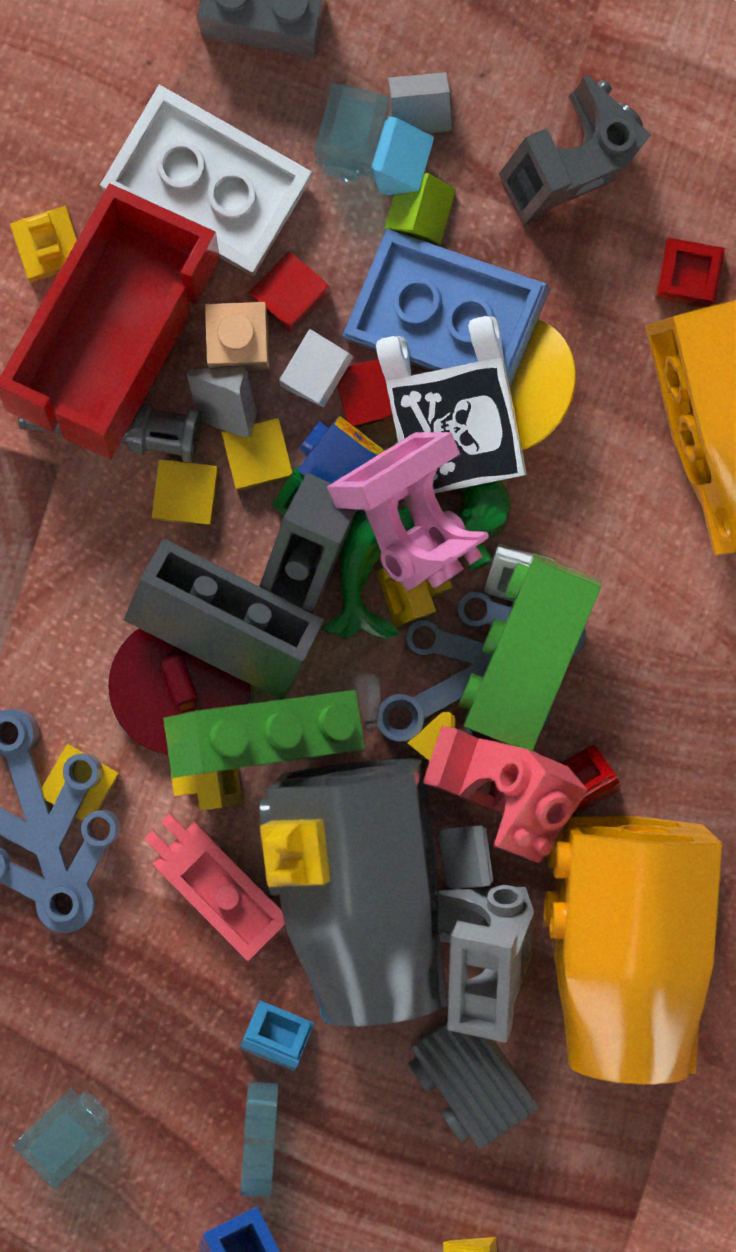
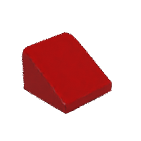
M288 251L248 294L256 302H265L267 312L291 334L331 293V288L318 274Z

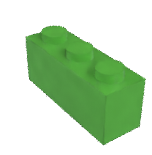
M533 553L528 566L517 562L504 594L505 597L514 600L505 622L494 618L481 649L482 652L491 655L484 674L481 677L471 673L458 705L468 710L465 717V727L511 746L533 751L601 589L599 579Z
M356 690L193 711L163 718L172 778L365 750Z

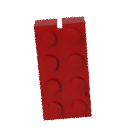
M109 183L0 376V398L5 410L52 433L59 424L63 438L112 460L191 315L188 301L197 304L220 262L216 231Z

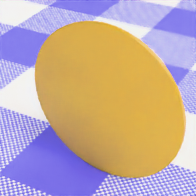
M539 319L510 387L522 451L544 440L560 424L570 407L576 385V366L568 343L555 328Z

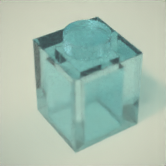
M332 82L315 147L316 164L325 166V174L345 181H358L359 175L373 177L371 167L384 122L388 118L390 96Z
M70 1088L12 1146L55 1189L109 1136L112 1129L105 1121L110 1115L103 1105L89 1092L84 1091L79 1096Z

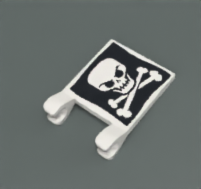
M484 316L469 322L470 337L478 362L411 376L408 344L404 337L391 336L377 341V355L387 384L398 443L415 432H452L460 454L437 469L433 477L434 493L527 475L503 357L500 325L496 317Z

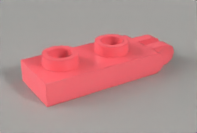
M169 813L161 822L177 838L170 846L154 830H151L144 837L146 842L160 855L152 863L153 866L249 961L285 925L282 908L199 824L194 821L186 829Z

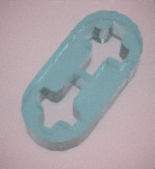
M248 1083L241 1196L271 1198L279 1096L278 1083Z

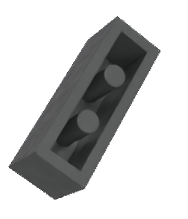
M164 538L140 578L124 617V621L280 700L285 699L324 621L321 617Z

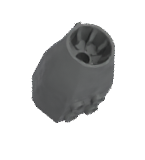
M424 758L367 760L285 772L267 789V798H260L261 825L269 821L323 819L331 881L324 885L269 887L271 895H280L287 933L310 983L322 1021L337 1026H372L396 1023L428 1015L440 1007L448 1005L440 934L438 933L437 867L427 785L423 783L425 777Z

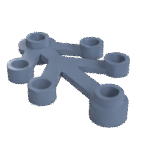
M470 592L460 600L457 613L464 625L471 628H479L486 624L491 625L494 618L505 622L511 607L491 602L490 598L484 593ZM479 599L485 604L487 612L482 620L472 621L467 618L464 612V606L467 601ZM419 620L413 623L406 634V643L411 652L418 656H428L435 653L472 665L413 698L406 694H395L386 698L377 711V725L381 733L393 741H408L421 731L424 718L461 699L471 673L482 677L491 655L481 651L484 643L441 631L436 624L428 620ZM427 627L433 631L435 642L432 647L420 649L414 645L412 634L417 628ZM585 627L572 657L580 651L584 644ZM405 707L410 711L412 721L409 727L398 730L390 725L388 717L392 709ZM550 711L547 715L543 727L546 726L550 719ZM468 728L465 733L471 735L475 731ZM491 738L493 742L499 743V740Z
M25 710L0 711V754L6 757L25 820L0 807V835L37 854L44 877L12 863L8 853L0 847V882L36 902L37 914L46 927L59 933L74 932L84 927L94 914L95 895L89 882L107 846L115 842L121 832L120 821L113 812L99 810L88 814L81 825L84 842L68 869L61 846L89 789L100 782L103 775L102 764L97 757L89 753L71 756L63 767L65 783L50 812L31 754V750L39 739L38 723L34 716ZM7 722L15 724L18 729V738L13 744L6 743L1 736L2 727ZM80 760L86 761L92 769L91 778L86 783L80 782L74 775L75 765ZM98 817L104 818L110 825V833L104 840L97 838L92 831L93 822ZM60 892L68 894L73 901V908L69 914L59 912L55 906L56 896Z

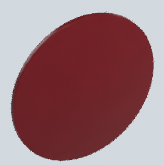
M140 628L134 631L120 646L112 662L108 680L110 703L121 727L140 745L164 755L169 754L163 718L193 711L246 705L250 696L249 683Z

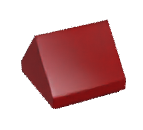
M595 744L560 763L569 767L588 790L571 816L578 815L620 791L621 783Z

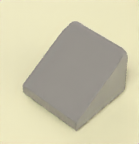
M246 366L188 369L187 378L197 411H201L202 423L238 436L251 437L257 409Z
M478 824L441 830L438 837L446 886L449 888L490 886L491 882H493L486 828Z

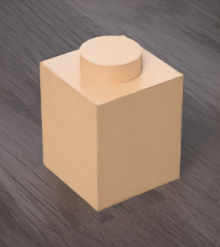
M265 302L205 304L208 367L246 366L247 373L270 372L268 313Z

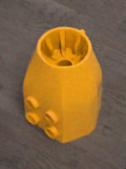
M736 300L672 316L645 325L672 441L690 484L702 505L714 555L736 552Z
M624 815L570 816L552 843V851L547 855L548 867L554 868L556 890L546 891L543 912L544 927H549L550 939H553V955L564 1016L568 1066L573 1071L582 1075L611 1082L665 1084L682 1081L689 1077V1074H696L699 1022L714 962L722 842L703 824Z

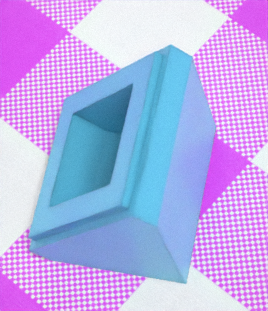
M388 116V120L384 122L371 167L377 189H379L380 194L384 195L419 191L434 137L391 116Z

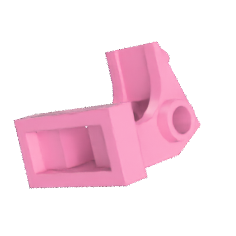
M415 432L327 486L335 508L365 510L382 552L381 562L385 571L391 578L401 582L407 591L413 589L426 579H428L433 588L444 583L464 569L458 558L464 555L471 565L483 557L476 546L489 538L487 532L467 531L458 515L449 510L442 512L435 497L433 477L437 469L460 454L452 432ZM402 498L405 500L415 525L408 531L405 530L397 509L398 501Z

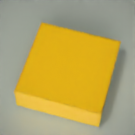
M279 418L255 423L251 437H242L227 431L221 432L237 491L287 479L292 474Z
M159 459L151 518L153 520L212 526L218 466Z
M66 744L42 786L46 801L54 805L65 783L63 777L65 762L73 755L84 753L83 751L70 744ZM80 760L75 765L74 775L77 780L86 783L91 778V766L84 760ZM101 762L103 768L102 778L96 786L89 789L76 818L83 821L88 814L100 810L120 772Z

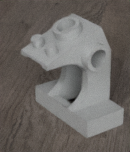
M500 885L494 888L482 889L454 888L452 890H439L437 896L438 933L440 934V941L451 943L448 1030L507 1042L513 1027L514 1002L532 959L534 909L526 887ZM468 965L485 968L482 974L467 980Z

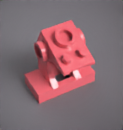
M446 726L441 727L423 783L503 816L494 846L536 863H540L543 857L552 851V843L588 791L570 768L525 748L480 739L461 730ZM487 782H493L489 795L477 790Z

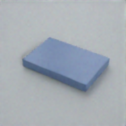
M386 229L342 337L347 342L377 352V341L391 336L404 337L408 344L410 364L431 372L478 362L470 337L469 322L484 316L496 317L500 325L503 357L509 387H511L551 289L544 282Z

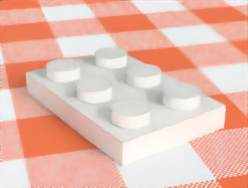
M159 84L102 180L100 187L105 191L109 183L216 231L220 258L254 277L312 178V171Z

